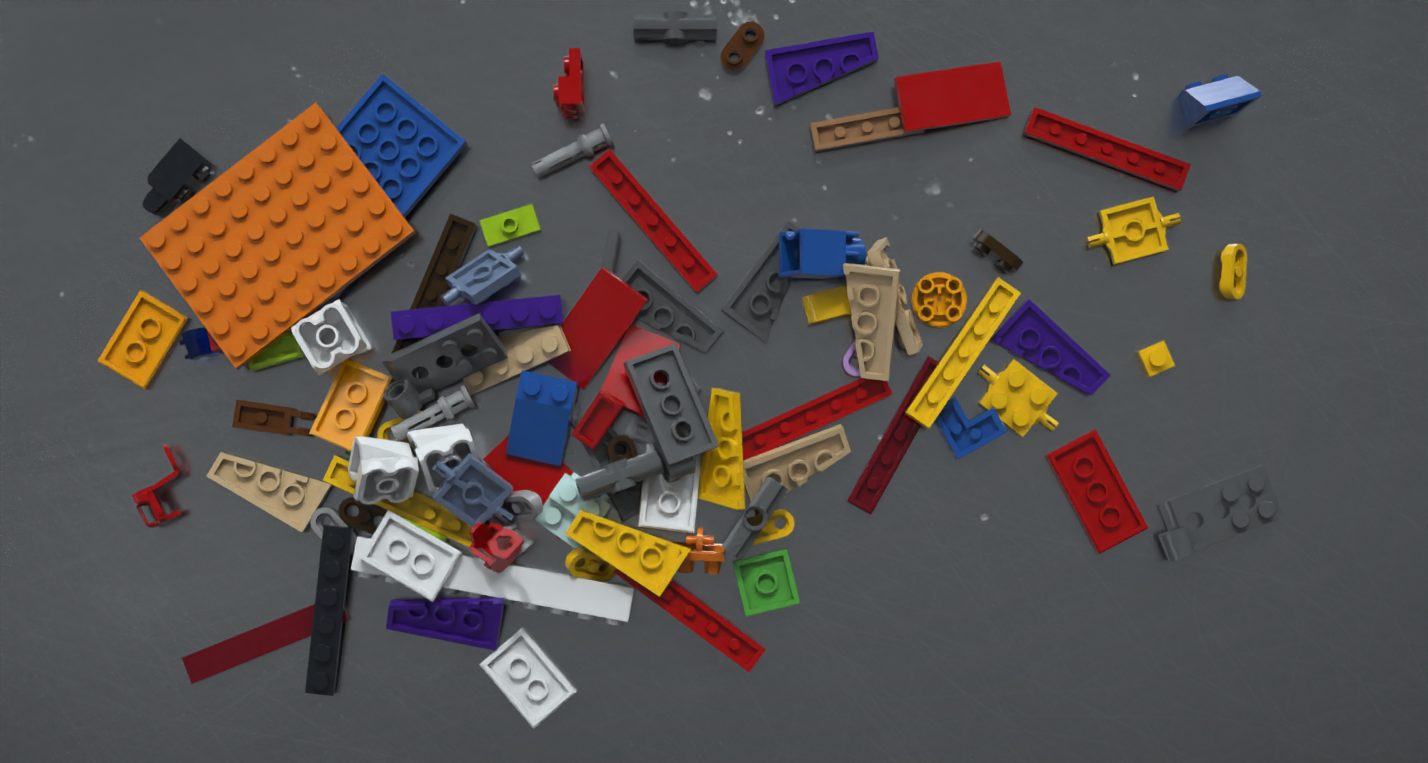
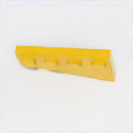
M712 388L708 421L719 447L702 454L698 499L743 510L745 509L740 393Z
M582 510L579 511L565 532L567 536L659 597L691 550Z

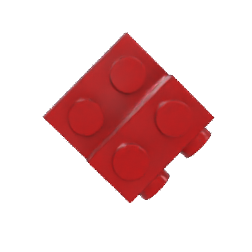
M569 48V57H564V73L566 76H558V85H553L554 102H556V107H560L562 118L576 119L579 118L578 114H585L584 60L580 48Z

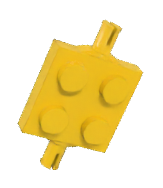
M1153 196L1100 210L1098 213L1102 223V233L1086 237V240L1091 242L1088 244L1089 248L1105 244L1110 252L1113 265L1169 250L1165 238L1166 228L1180 225L1181 219H1177L1180 217L1179 213L1162 217Z
M1012 359L1008 366L998 374L989 369L985 364L981 368L989 376L979 369L977 374L990 384L987 392L978 403L987 410L994 407L1001 420L1019 435L1024 437L1028 430L1038 422L1052 432L1055 428L1047 420L1057 427L1059 422L1046 412L1049 404L1058 393L1015 359Z

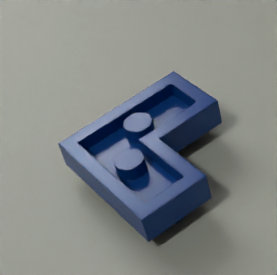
M956 397L947 401L935 419L958 459L1008 432L994 407L969 420Z

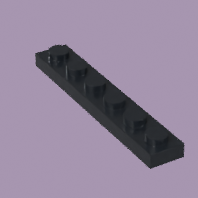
M327 524L323 526L305 693L328 696L335 694L353 527Z

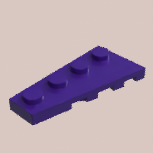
M874 31L765 50L774 106L877 61L879 57Z
M1030 299L991 338L992 341L1090 395H1093L1111 376Z
M505 598L435 599L434 602L429 599L391 600L388 607L386 629L496 651Z

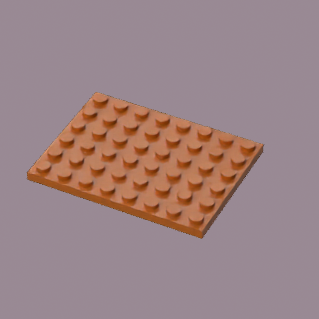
M315 102L142 235L140 240L233 366L239 370L289 332L292 326L311 315L416 234V232L321 107Z

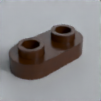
M751 21L743 23L721 52V65L726 71L738 73L747 66L764 42L763 28L758 23ZM748 31H753L756 36L754 39H748L745 34ZM737 53L740 58L737 61H732L729 55Z

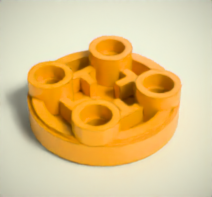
M943 272L928 274L920 279L912 291V310L918 320L929 327L945 328L951 326L965 312L967 306L965 288L960 279Z

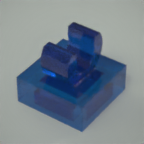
M205 327L187 330L181 334L183 339L180 340L179 344L180 346L185 345L188 352L184 356L185 359L193 360L216 354L211 351Z

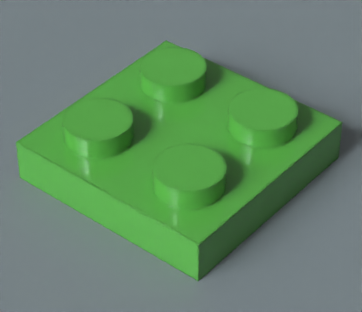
M787 548L733 561L745 616L800 604Z

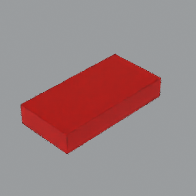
M601 388L571 435L595 450L625 403Z

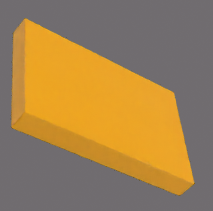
M140 290L97 362L147 390L190 318Z
M344 360L309 434L351 452L354 437H369L385 403L384 391L395 379L352 360Z

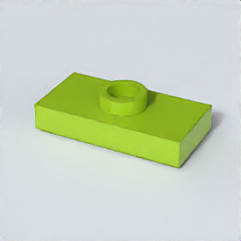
M533 204L479 220L488 248L541 231Z
M289 331L248 362L249 370L253 372L306 356L292 331Z

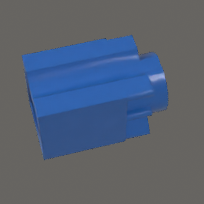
M803 228L796 229L795 232H779V277L846 278L843 269L844 263L865 265L866 262L865 245L861 239L857 238L859 237V232Z

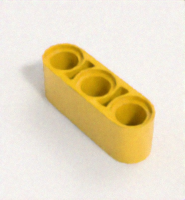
M847 285L802 297L809 325L852 315Z

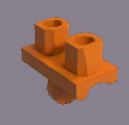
M697 528V536L686 535V543L675 542L677 545L691 549L678 568V572L691 573L693 572L694 561H705V573L719 574L721 564L725 560V549L721 547L722 544H714V536H703V528Z

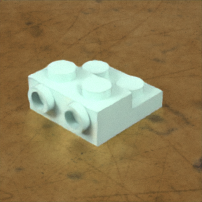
M573 472L571 476L567 473L563 475L543 505V511L534 520L576 549L583 548L584 546L567 536L565 532L579 511L582 510L604 518L612 505L608 503L610 497L606 494L583 502L575 479L581 476Z

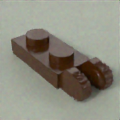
M236 400L232 427L288 436L289 434L311 437L308 428H292L291 421L292 416L303 420H314L315 413L293 410L294 408Z

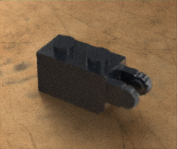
M179 138L149 173L148 184L153 188L144 198L143 208L157 215L163 212V209L165 210L171 202L175 205L179 202H184L190 196L192 186L197 181H202L210 171L209 166L212 163L190 144Z

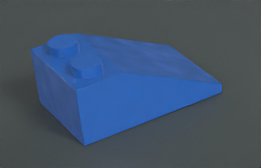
M1228 74L1212 78V83L1202 85L1201 81L1185 86L1186 90L1178 95L1187 127L1241 113L1262 97L1261 92L1239 76L1229 78Z
M522 370L515 398L506 454L561 466L579 384Z

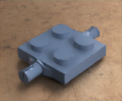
M517 245L503 254L488 249L447 276L445 279L448 286L452 289L440 296L443 303L448 306L459 297H464L477 305L489 299L493 293L502 287L510 285L514 279L521 275L518 266L512 262L524 255L522 248Z
M470 453L452 470L440 460L436 462L437 465L433 466L432 470L445 478L443 484L433 494V499L473 528L477 522L484 524L486 520L493 516L499 518L506 525L510 523L509 520L512 521L514 515L505 510L502 505L506 497L513 491V486Z

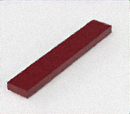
M927 356L847 499L848 503L870 515L921 427L919 423L904 413L939 363V361L930 356Z
M315 604L183 657L182 660L191 684L311 636ZM345 605L343 623L350 620Z

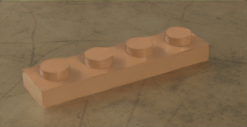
M899 107L810 123L815 152L924 132V130L904 133Z

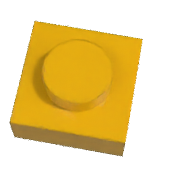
M1164 340L1137 352L1147 377L1175 366Z

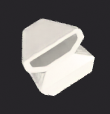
M340 299L325 305L318 312L300 320L291 327L294 337L318 375L351 356L366 353L372 349L349 307L344 302H341Z
M463 423L413 430L407 433L414 457H418V469L425 478L429 492H436L445 479L432 470L433 466L437 465V461L440 460L452 470L469 453L479 460L469 429H466Z
M363 436L354 437L348 473L353 481H357L354 493L356 501L370 505L379 502L381 499H388L391 502L398 503L413 497L419 469L418 457H413L410 444Z

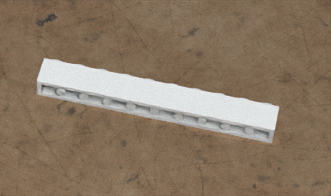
M357 536L351 570L358 571L357 576L374 579L376 574L386 576V582L401 584L359 560L371 538ZM461 555L440 592L457 595V590L466 591L470 598H485V595L505 598L504 604L512 605V600L523 602L524 608L539 610L540 605L551 607V613L567 615V611L578 612V618L594 621L595 616L606 618L605 623L622 626L623 621H629L635 588L510 564L501 573H496L487 569L483 565L485 562L480 558Z

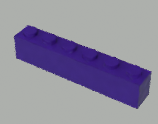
M560 295L483 302L477 305L473 303L392 311L393 340L429 337L478 313L481 314L492 331L563 323Z

